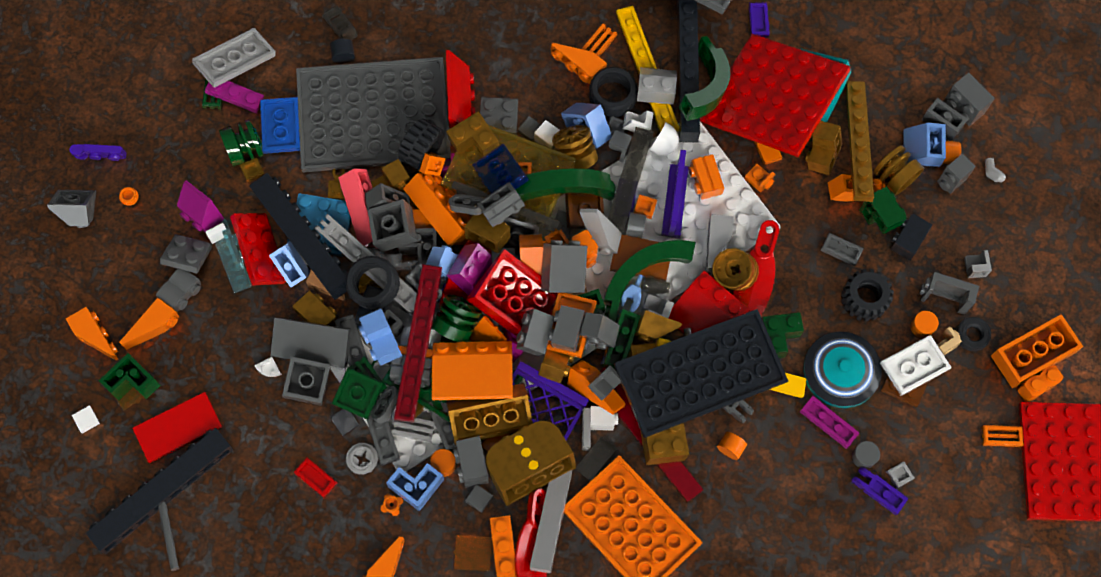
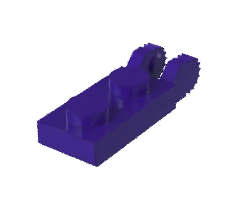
M73 144L69 149V152L76 159L81 160L89 157L93 160L108 158L112 161H119V159H126L127 154L121 146Z
M860 467L859 473L871 481L867 485L855 476L851 481L883 507L897 515L908 498L878 475H874L867 469Z

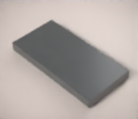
M275 317L271 356L285 359L296 357L330 364L333 367L346 368L351 329Z

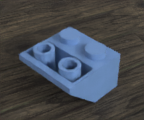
M924 123L904 129L903 146L906 150L903 154L906 152L911 154L907 163L916 159L922 166L940 167L946 159V124Z

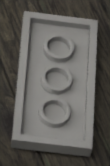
M253 28L193 58L192 61L193 65L215 88L275 57L276 51Z

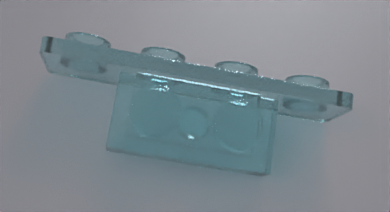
M223 220L221 223L226 228V230L222 231L224 238L215 242L232 289L234 293L252 287L243 263L242 253L237 248L239 244L236 234L232 235L227 220Z

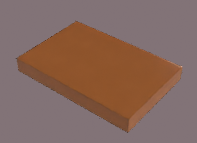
M621 235L618 253L613 254L610 271L617 272L623 263L635 253L660 242ZM670 262L651 265L635 276L640 274L643 278L666 282Z

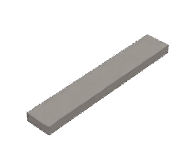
M573 470L548 483L530 564V570L551 573Z

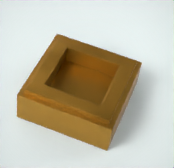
M257 157L240 164L247 182H251L264 175Z

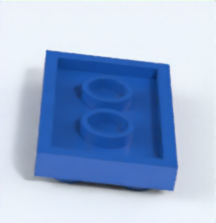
M298 97L260 100L263 154L300 151Z

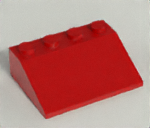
M446 50L449 128L451 129L475 114V107H471V101H475L474 90H471L470 84H474V74L470 73V68L465 62L450 50Z
M503 249L476 283L466 300L517 337L522 329L523 324L521 320L524 313L528 310L536 309L552 315L558 293H549L541 290L542 277L507 250Z
M703 271L674 304L669 319L682 323L678 330L683 334V329L691 328L692 333L751 312V310L721 286L706 271Z

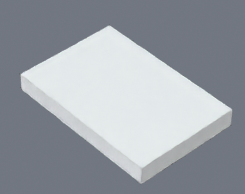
M931 335L880 362L901 396L952 368Z

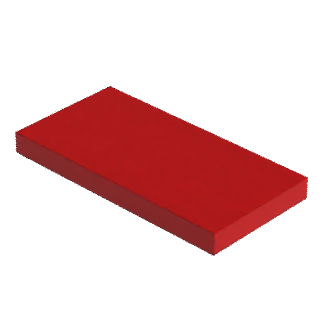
M206 392L132 429L148 463L151 464L202 438L207 431L222 428V425Z

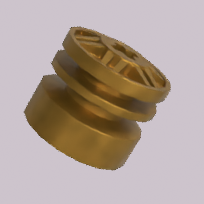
M570 126L560 130L552 137V143L555 147V152L558 154L557 159L561 169H588L597 162L598 155L595 146L592 144L593 138L590 129L587 126Z
M903 145L886 154L873 171L876 176L882 174L880 177L881 181L889 177L891 178L887 187L894 195H898L911 185L925 169L916 159L907 163L911 154L909 152L903 154L906 150Z
M729 248L720 252L712 265L715 280L721 286L735 291H744L750 288L756 282L759 275V267L755 258L749 253L736 248ZM736 267L741 270L740 274L734 271Z

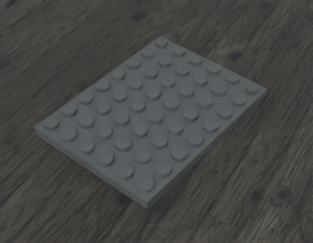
M443 57L296 68L302 173L328 171L334 168L340 170L386 166L399 159L401 164H407L398 157L399 148L408 130L421 118H425L444 131L443 142L437 154L446 159H451L450 140L446 132L449 130Z

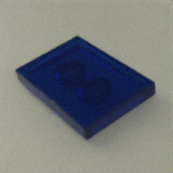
M504 143L472 164L491 194L508 182L516 190L529 181Z

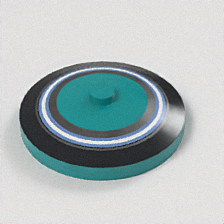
M832 332L817 339L809 348L803 363V374L808 388L820 401L837 408H852L866 402L875 393L881 381L882 366L877 352L865 339L849 332Z

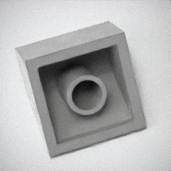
M640 67L637 101L674 105L677 71Z

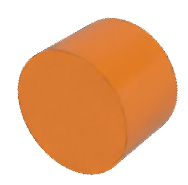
M946 141V159L942 164H951L961 155L960 142Z
M921 311L912 320L910 327L916 337L923 339L936 331L939 322L934 313Z
M726 432L717 448L727 457L738 460L747 447V443L736 434Z
M439 449L432 454L430 459L431 466L439 471L443 477H447L455 471L456 461L451 451Z

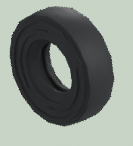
M979 317L965 318L956 329L962 341L960 343L961 347L968 351L982 350L991 340L990 326ZM971 327L978 329L981 334L980 339L977 341L970 340L967 337V329Z

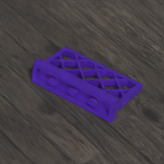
M680 150L677 165L670 164L661 236L680 238L689 170V166H685L686 150Z
M520 361L513 373V385H515L514 380L517 374L525 379V388L528 390L530 397L529 403L531 402L534 411L531 417L535 416L536 420L532 418V423L539 421V414L548 412L551 423L554 425L562 422L566 423L567 432L564 438L567 440L589 399L558 382L540 376L538 370ZM538 386L542 389L543 396L533 399L530 388ZM552 396L559 398L561 406L550 409L547 398ZM545 399L547 410L537 412L534 401ZM573 406L578 409V412L574 417L567 418L564 407ZM562 409L564 419L554 422L551 411Z

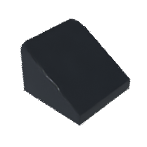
M344 409L331 417L332 422L342 436L359 425L352 413Z

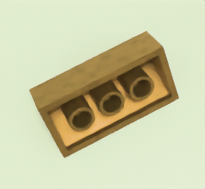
M524 383L513 385V398L446 400L455 445L458 440L480 436V440L515 433L521 427L533 424L528 394Z

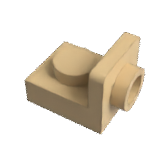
M949 326L943 332L946 339L937 346L943 355H946L957 348L962 342L959 333Z

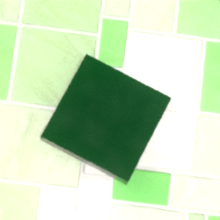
M347 367L331 404L368 420L384 383Z

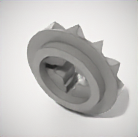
M355 444L346 455V463L355 474L364 475L372 472L377 466L378 454L370 444ZM366 452L365 458L369 462H362V464H360L359 466V460L357 459V457H362L363 454H365Z

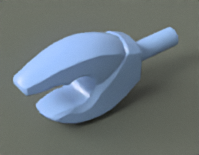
M640 274L635 285L630 284L624 290L621 297L622 307L627 299L633 301L629 310L633 313L641 302V288L639 285L643 276Z

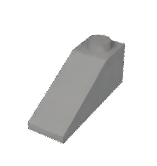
M580 209L585 228L597 243L599 254L605 256L617 254L622 232L598 209Z
M713 214L710 216L706 257V272L708 274L712 271V265L716 256L725 250L732 235L736 234L737 224L733 223L734 216Z

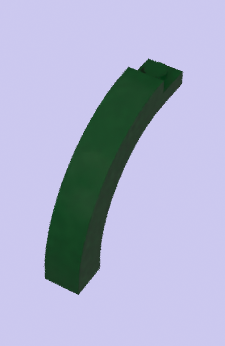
M708 36L700 38L698 55L708 70L710 84L700 91L684 95L679 109L687 121L701 118L713 111L720 103L730 81V66L726 54L722 48H715Z
M591 169L548 170L505 181L506 184L510 182L523 202L559 193H588L609 201L616 199V187L610 178V174Z
M686 240L664 241L650 245L631 256L618 269L607 287L603 302L610 303V306L606 305L604 316L616 322L624 289L637 273L651 265L662 262L689 264L693 258L696 242Z

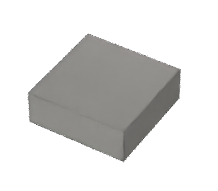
M904 461L886 471L896 489L914 479L913 474Z

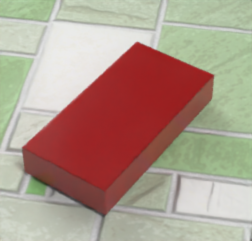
M307 457L294 471L295 475L323 498L337 484L333 478Z

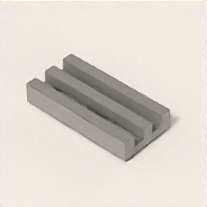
M584 408L582 412V450L590 451L591 408Z
M415 418V424L430 426L429 429L400 423V421L395 420L392 430L393 435L431 442L435 427L433 421ZM398 427L425 432L429 434L428 436H424L405 431L398 430Z

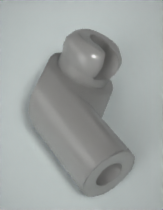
M985 159L986 176L995 182H1004L1006 175L995 168L994 159Z

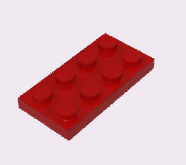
M234 213L230 219L251 285L285 284L286 280L269 256L277 250V246L266 213Z

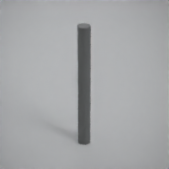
M163 501L158 506L170 569L175 571L179 569L167 505Z

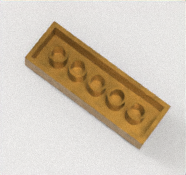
M657 343L631 345L628 358L655 348ZM684 423L647 438H643L641 433L646 465L685 461L689 456Z

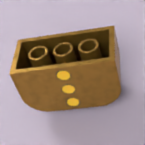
M538 421L529 426H523L516 433L504 436L489 449L486 457L487 467L493 484L506 506L545 486L561 475L576 469L573 451L556 425L547 421Z

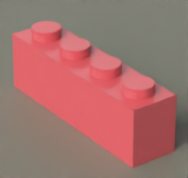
M352 169L338 177L357 240L364 247L373 248L375 246L373 245L365 196L366 192L373 189L367 169Z

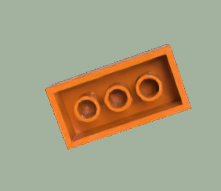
M417 173L403 190L448 246L465 245L468 239L465 238L464 227L472 216L453 212L450 209L449 199L455 193L446 187L441 176Z
M1060 314L997 349L991 357L1013 389L1029 378L1038 375L1045 368L1053 366L1077 353L1084 346L1065 318Z

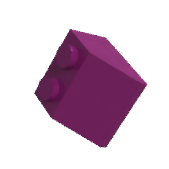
M187 180L183 183L177 207L181 211L180 216L186 222H193V227L199 232L203 230L206 233L207 230L219 225L224 218L212 200Z
M479 243L465 245L446 276L469 296L476 283L491 266L492 255Z

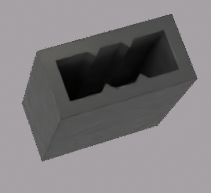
M551 240V243H544L541 290L549 293H585L588 246L580 244L581 241L569 240V244L563 243L562 240Z

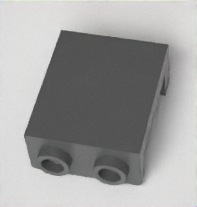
M934 272L931 277L926 278L925 284L922 283L919 294L922 296L920 301L925 302L930 294L959 302L957 313L965 315L976 302L979 286Z

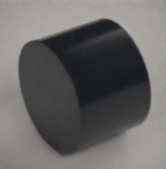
M337 39L331 42L330 49L333 62L344 64L355 59L353 42L351 40Z

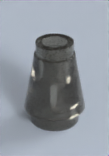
M650 275L648 277L643 276L641 291L645 292V294L669 293L670 282Z

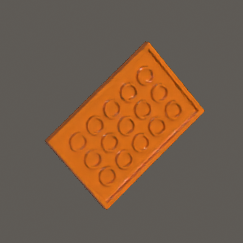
M620 455L565 504L564 514L623 577H668L703 543Z

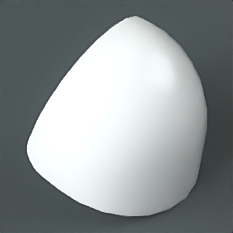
M665 122L663 129L649 150L661 156L674 152L679 143V136L675 128Z

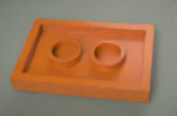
M558 293L552 316H555L556 310L560 311L561 305L581 309L585 313H594L597 301L567 293ZM556 322L553 323L552 329H555ZM580 335L576 353L553 348L551 341H548L546 350L582 358L587 339Z

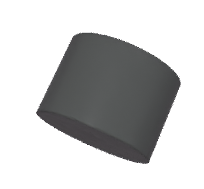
M630 212L626 236L642 238L646 215Z
M870 441L861 442L852 452V460L859 468L869 469L880 458L878 446Z

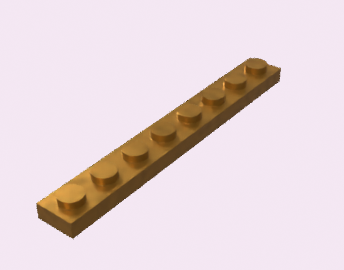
M847 81L845 88L853 201L873 202L874 189L865 82Z

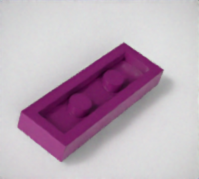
M226 81L215 88L208 82L205 88L206 94L256 114L261 106L260 100H264V95L230 81Z
M814 396L810 398L800 411L801 414L845 449L859 435L857 430Z

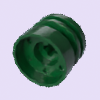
M249 119L245 120L248 129L243 130L239 122L237 123L239 131L237 133L234 132L231 126L219 130L233 167L245 163V153L253 160V150L257 151L259 157L263 156L261 140L256 128Z
M446 294L443 298V303L440 305V309L443 312L436 313L432 327L448 339L456 342H469L474 331L471 325L478 323V318L481 317L482 311L468 302L466 298L454 294Z

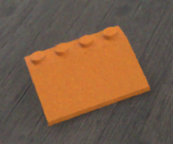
M512 341L433 343L432 400L513 398Z

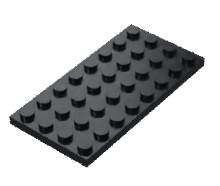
M758 309L614 363L643 438L789 382Z

